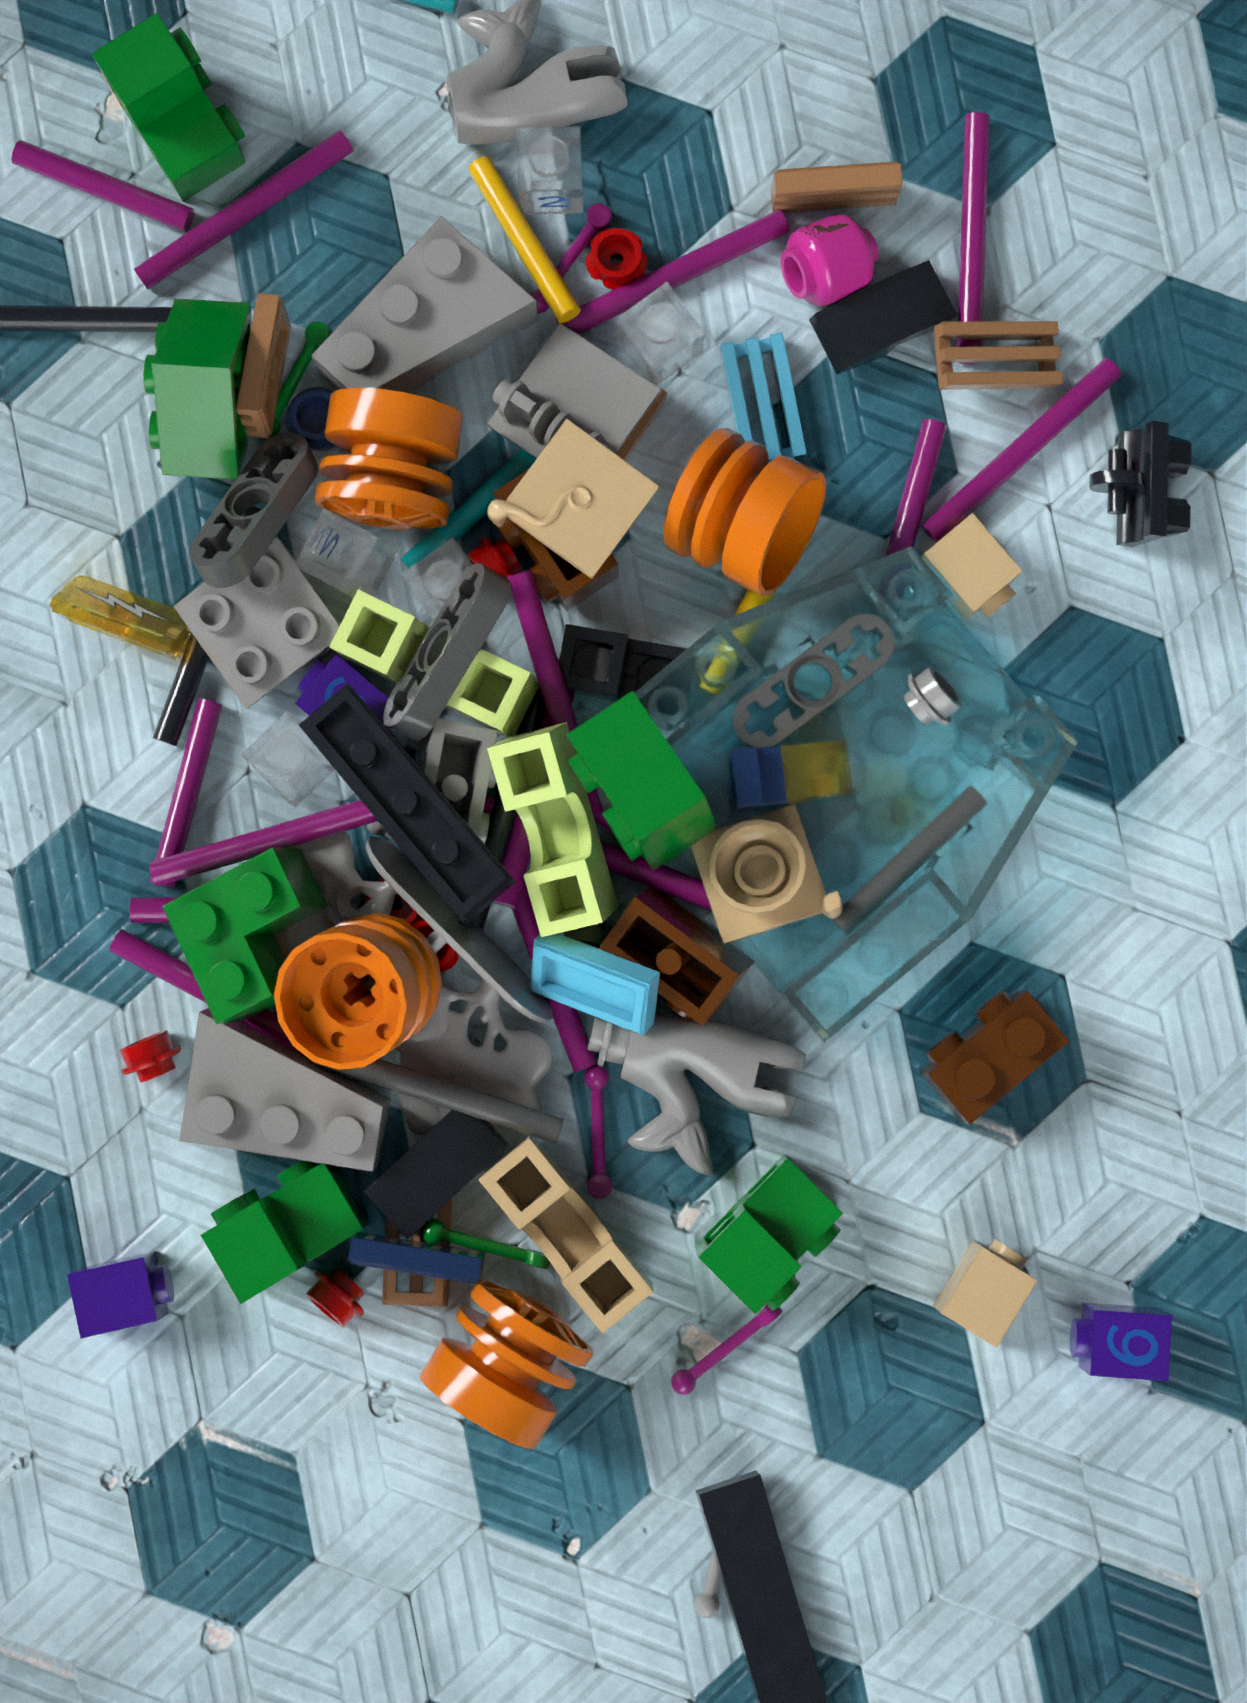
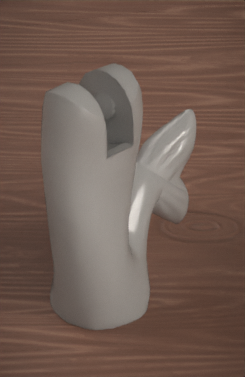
M517 0L503 13L493 10H478L461 16L457 20L460 28L488 48V51L470 64L447 74L449 106L457 143L481 145L518 141L543 135L579 122L614 115L622 111L627 106V95L624 82L617 78L621 68L615 48L605 45H586L565 50L545 61L518 84L509 86L523 62L526 53V43L534 33L542 1Z
M655 1013L654 1024L644 1036L631 1031L620 1078L653 1095L660 1102L661 1113L630 1137L628 1143L634 1148L646 1152H660L673 1147L690 1168L698 1173L712 1176L714 1171L706 1130L700 1120L698 1099L684 1071L690 1070L721 1097L743 1111L765 1117L782 1118L792 1114L798 1097L781 1093L772 1087L764 1086L763 1089L754 1087L759 1063L769 1064L768 1067L774 1069L789 1068L804 1072L806 1054L787 1043L737 1026L709 1020L702 1027L693 1019L689 1020L679 1015Z

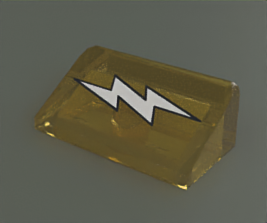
M84 575L74 577L52 597L49 605L52 608V612L66 621L174 660L181 658L191 632L175 608Z

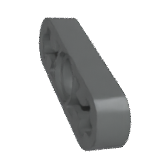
M294 432L281 433L263 442L192 541L189 548V556L201 578L208 586L225 588L244 580L256 566L315 480L319 466L306 439L300 434ZM261 502H268L259 512L250 516H242L251 506Z
M481 563L473 564L463 573L391 692L383 713V722L386 727L413 741L421 740L430 732L502 614L511 590L508 578Z
M873 614L855 615L746 694L738 702L732 715V729L737 740L745 747H775L881 669L892 656L895 640L890 626L882 618ZM858 629L863 635L874 631L880 639L874 647L878 658L871 661L865 654L857 656L844 667L854 677L847 682L844 681L839 665L822 651L828 646H832L836 657L848 650L854 642V638L850 633L852 630ZM806 665H818L824 668L830 676V691L827 696L820 700H807L801 697L795 689V674L801 667ZM779 683L782 684L785 697L789 703L800 710L803 715L793 720L791 712L787 708L776 716L772 722V727L776 732L774 735L767 737L761 730L751 735L745 728V725L751 718L747 708L754 704L761 711L771 707L780 699V696L771 691V688Z

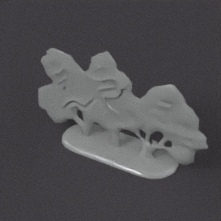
M346 831L290 847L302 850L328 907L274 934L284 959H287L295 947L354 915L377 912L389 915L395 894L398 893L434 929L426 938L433 951L436 953L444 944L448 943L483 978L482 983L475 992L459 993L449 991L442 986L437 1010L425 1027L395 1048L400 1053V1066L444 1080H450L454 1076L462 1075L470 1080L474 1090L542 1112L537 1086L542 1078L552 1069V1048L542 1036L530 1031L506 1030L498 1005L500 995L514 1009L527 1018L537 1022L551 1020L553 1018V1011L544 996L530 991L531 979L483 930H476L461 925L457 915L408 856L391 843L379 837L370 836L366 844L368 857L377 872L384 878V882L363 881L354 869L352 842ZM363 893L372 898L359 910L350 906V900L357 894ZM371 975L368 981L364 983L365 987L369 990L376 984ZM461 999L468 1002L462 1013L449 1009L450 1003ZM477 1006L484 1008V1011L478 1017L484 1023L489 1022L484 1043L480 1047L472 1045L467 1038L468 1020ZM499 1033L508 1042L506 1049L500 1053L494 1050V1038ZM397 1092L408 1127L415 1135H425L451 1111V1109ZM489 1122L495 1129L499 1126Z

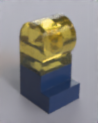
M846 741L815 742L763 748H733L728 752L734 811L808 803L809 800L853 794Z

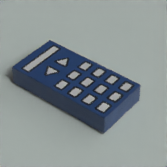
M358 1232L351 1239L348 1260L351 1261V1264L475 1284L482 1276L486 1252L438 1244L431 1245L426 1242Z

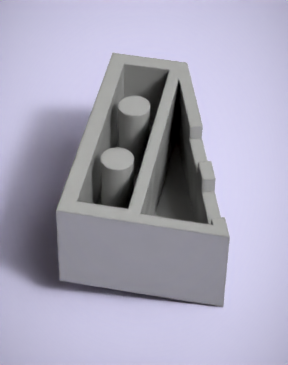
M440 216L311 356L320 375L337 390L356 387L379 388L409 393L435 379V374L466 357L471 359L487 350L486 346L519 328L522 331L538 322L536 300L445 218Z
M209 1008L200 1011L198 1015L179 1141L374 1171L382 1160L391 1098L357 1080H350L341 1073L311 1064L310 1059L241 1022L216 1024Z

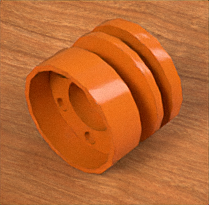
M356 387L336 390L330 396L325 437L329 442L350 451L351 454L333 455L321 459L320 472L323 476L333 481H324L317 485L315 503L326 511L347 517L354 522L377 528L407 530L410 528L430 529L446 526L448 524L450 508L447 503L437 497H445L452 494L454 484L450 477L427 467V465L445 464L457 460L463 425L462 413L448 404L406 392Z
M718 428L703 441L692 455L678 480L664 523V544L669 551L681 557L692 556L696 564L704 568L713 567L722 560V572L726 579L762 597L772 595L793 572L810 543L824 505L827 481L822 472L788 456H777L768 464V452L763 444L756 441L745 442L742 434L729 428Z
M380 912L354 915L336 926L313 936L291 951L279 969L274 992L278 1022L292 1046L314 1063L338 1070L365 1067L421 1031L437 1010L442 989L439 961L426 937L404 919ZM370 975L376 982L371 990L367 989L364 985L370 978Z
M479 1279L471 1290L470 1297L488 1312L490 1317L471 1308L461 1307L456 1315V1319L475 1338L474 1343L471 1346L455 1339L442 1337L421 1371L420 1380L444 1403L475 1424L512 1444L525 1449H535L557 1414V1407L538 1388L543 1381L558 1388L572 1390L576 1383V1377L556 1357L576 1366L586 1367L594 1354L593 1348L574 1333L564 1318L541 1302L518 1290H510L490 1281Z

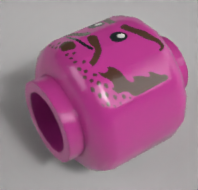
M835 214L800 227L791 233L786 250L782 252L780 258L782 276L789 291L796 298H803L807 303L819 308L825 307L870 285L874 276V264L878 261V247L872 233L868 229L861 228L849 216Z

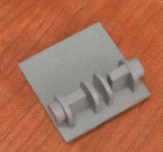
M560 323L520 379L514 383L505 379L497 386L492 400L499 407L488 421L487 426L537 459L564 421L568 419L606 448L617 454L660 395L662 389Z
M277 535L251 573L244 580L225 588H214L204 582L173 606L246 709L253 706L315 657L320 661L335 652L329 646L340 623Z

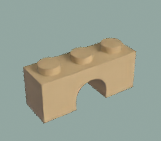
M529 1136L478 1179L519 1231L522 1229L539 1247L559 1274L563 1286L602 1334L654 1292L651 1280L535 1137Z

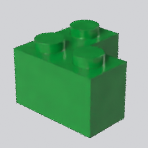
M155 13L91 53L119 104L183 202L246 163L237 144L239 140L246 136L228 106L224 103L215 109L205 94L204 90L212 86V83L200 64L202 61L181 27L170 33L159 14Z
M175 298L167 322L158 323L155 338L156 353L155 355H147L145 358L143 381L145 393L155 395L156 411H152L150 416L149 443L151 449L160 450L162 475L237 479L248 447V438L245 433L246 426L242 425L241 415L238 414L236 406L252 326L251 303Z
M631 691L566 734L576 752L574 756L566 761L587 793L599 787L612 807L604 811L602 815L631 861L643 855L654 871L717 829L706 797L634 691Z
M272 847L162 907L215 1023L223 1024L247 1021L276 1006L274 992L278 972L285 959L274 934L328 906L302 850Z
M783 1155L695 1244L698 1258L754 1314L765 1304L774 1311L790 1297L800 1284L795 1278V1274L802 1267L798 1259L807 1250L814 1257L820 1254L840 1233L841 1229L835 1222L844 1213Z
M301 1160L276 1175L282 1187L260 1199L256 1190L253 1189L211 1213L216 1226L200 1236L240 1304L296 1272L311 1260L360 1232L370 1224L335 1165L321 1163L316 1166L314 1162Z

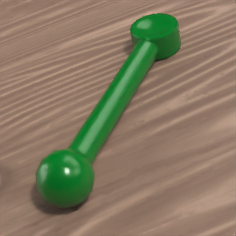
M312 322L305 329L307 343L279 392L272 435L269 434V438L279 434V419L312 360L311 355L330 336L328 327L322 322Z
M438 1219L427 1221L422 1228L421 1234L423 1239L431 1245L445 1241L521 1261L538 1268L548 1269L550 1261L542 1252L526 1250L446 1229L445 1224Z

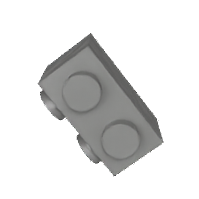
M438 718L430 732L419 742L416 763L485 844L489 828V813L483 812L487 788H493L496 783L487 748L496 744L498 731Z

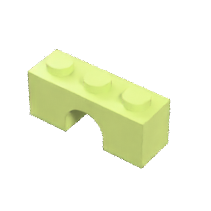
M358 589L329 647L346 660L397 684L430 627L419 621L415 616ZM480 648L445 708L486 728L496 730L507 738L515 736L539 688L538 680L531 672Z
M567 722L511 736L487 748L505 812L515 810L526 830L531 864L530 869L523 876L541 937L603 923L619 907L587 792L566 761L576 754L566 736L569 733Z

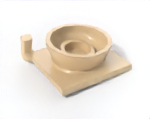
M566 419L507 500L496 499L491 501L487 514L497 527L503 526L506 518H509L593 579L660 486Z
M795 804L716 829L691 846L723 945L821 913L828 918L834 919L840 916L843 910V904L837 891L826 895Z

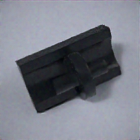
M1150 421L1142 429L1119 433L1118 449L1108 450V470L1094 472L1089 475L1090 490L1108 493L1107 513L1117 515L1116 545L1134 547L1160 538L1185 533L1190 529L1191 506L1186 499L1167 497L1168 478H1178L1187 474L1191 466L1192 443L1168 435L1169 423Z

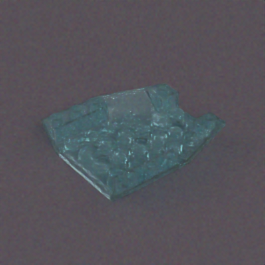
M912 546L721 620L635 692L646 711L706 797L717 829L795 804L826 895L837 891L842 904H845L969 786L974 787L987 801L988 804L848 936L830 918L821 913L735 942L743 953L755 961L754 966L824 1043L973 918L1079 742L1037 693L1030 699L1026 697L948 606L947 601L953 594ZM858 614H873L882 618L890 626L895 640L894 651L887 663L777 745L781 747L783 765L788 774L787 803L783 806L734 811L728 752L733 748H745L737 740L732 729V715L738 702L746 694L849 618ZM858 629L852 630L850 633L854 638V642L848 650L836 657L832 646H828L822 651L839 665L844 681L847 682L854 677L844 667L857 656L865 654L871 661L878 658L874 647L880 639L874 631L863 635ZM811 664L801 667L796 672L794 685L801 697L816 701L828 695L831 688V679L824 668ZM933 666L952 684L962 701V707L950 716L952 722L949 725L945 726L937 723L935 720L929 725H925L908 707L904 695L910 691L908 676L911 673L919 675L928 667ZM779 683L771 688V691L780 696V699L771 707L761 711L754 704L747 708L751 718L745 725V728L751 735L760 730L767 737L774 735L776 732L772 727V722L776 716L789 708L793 720L803 715L800 710L789 703L785 697L782 684ZM834 757H847L857 765L859 781L852 790L846 792L836 791L826 783L824 767L827 761ZM691 847L668 861V864L673 869L701 879Z

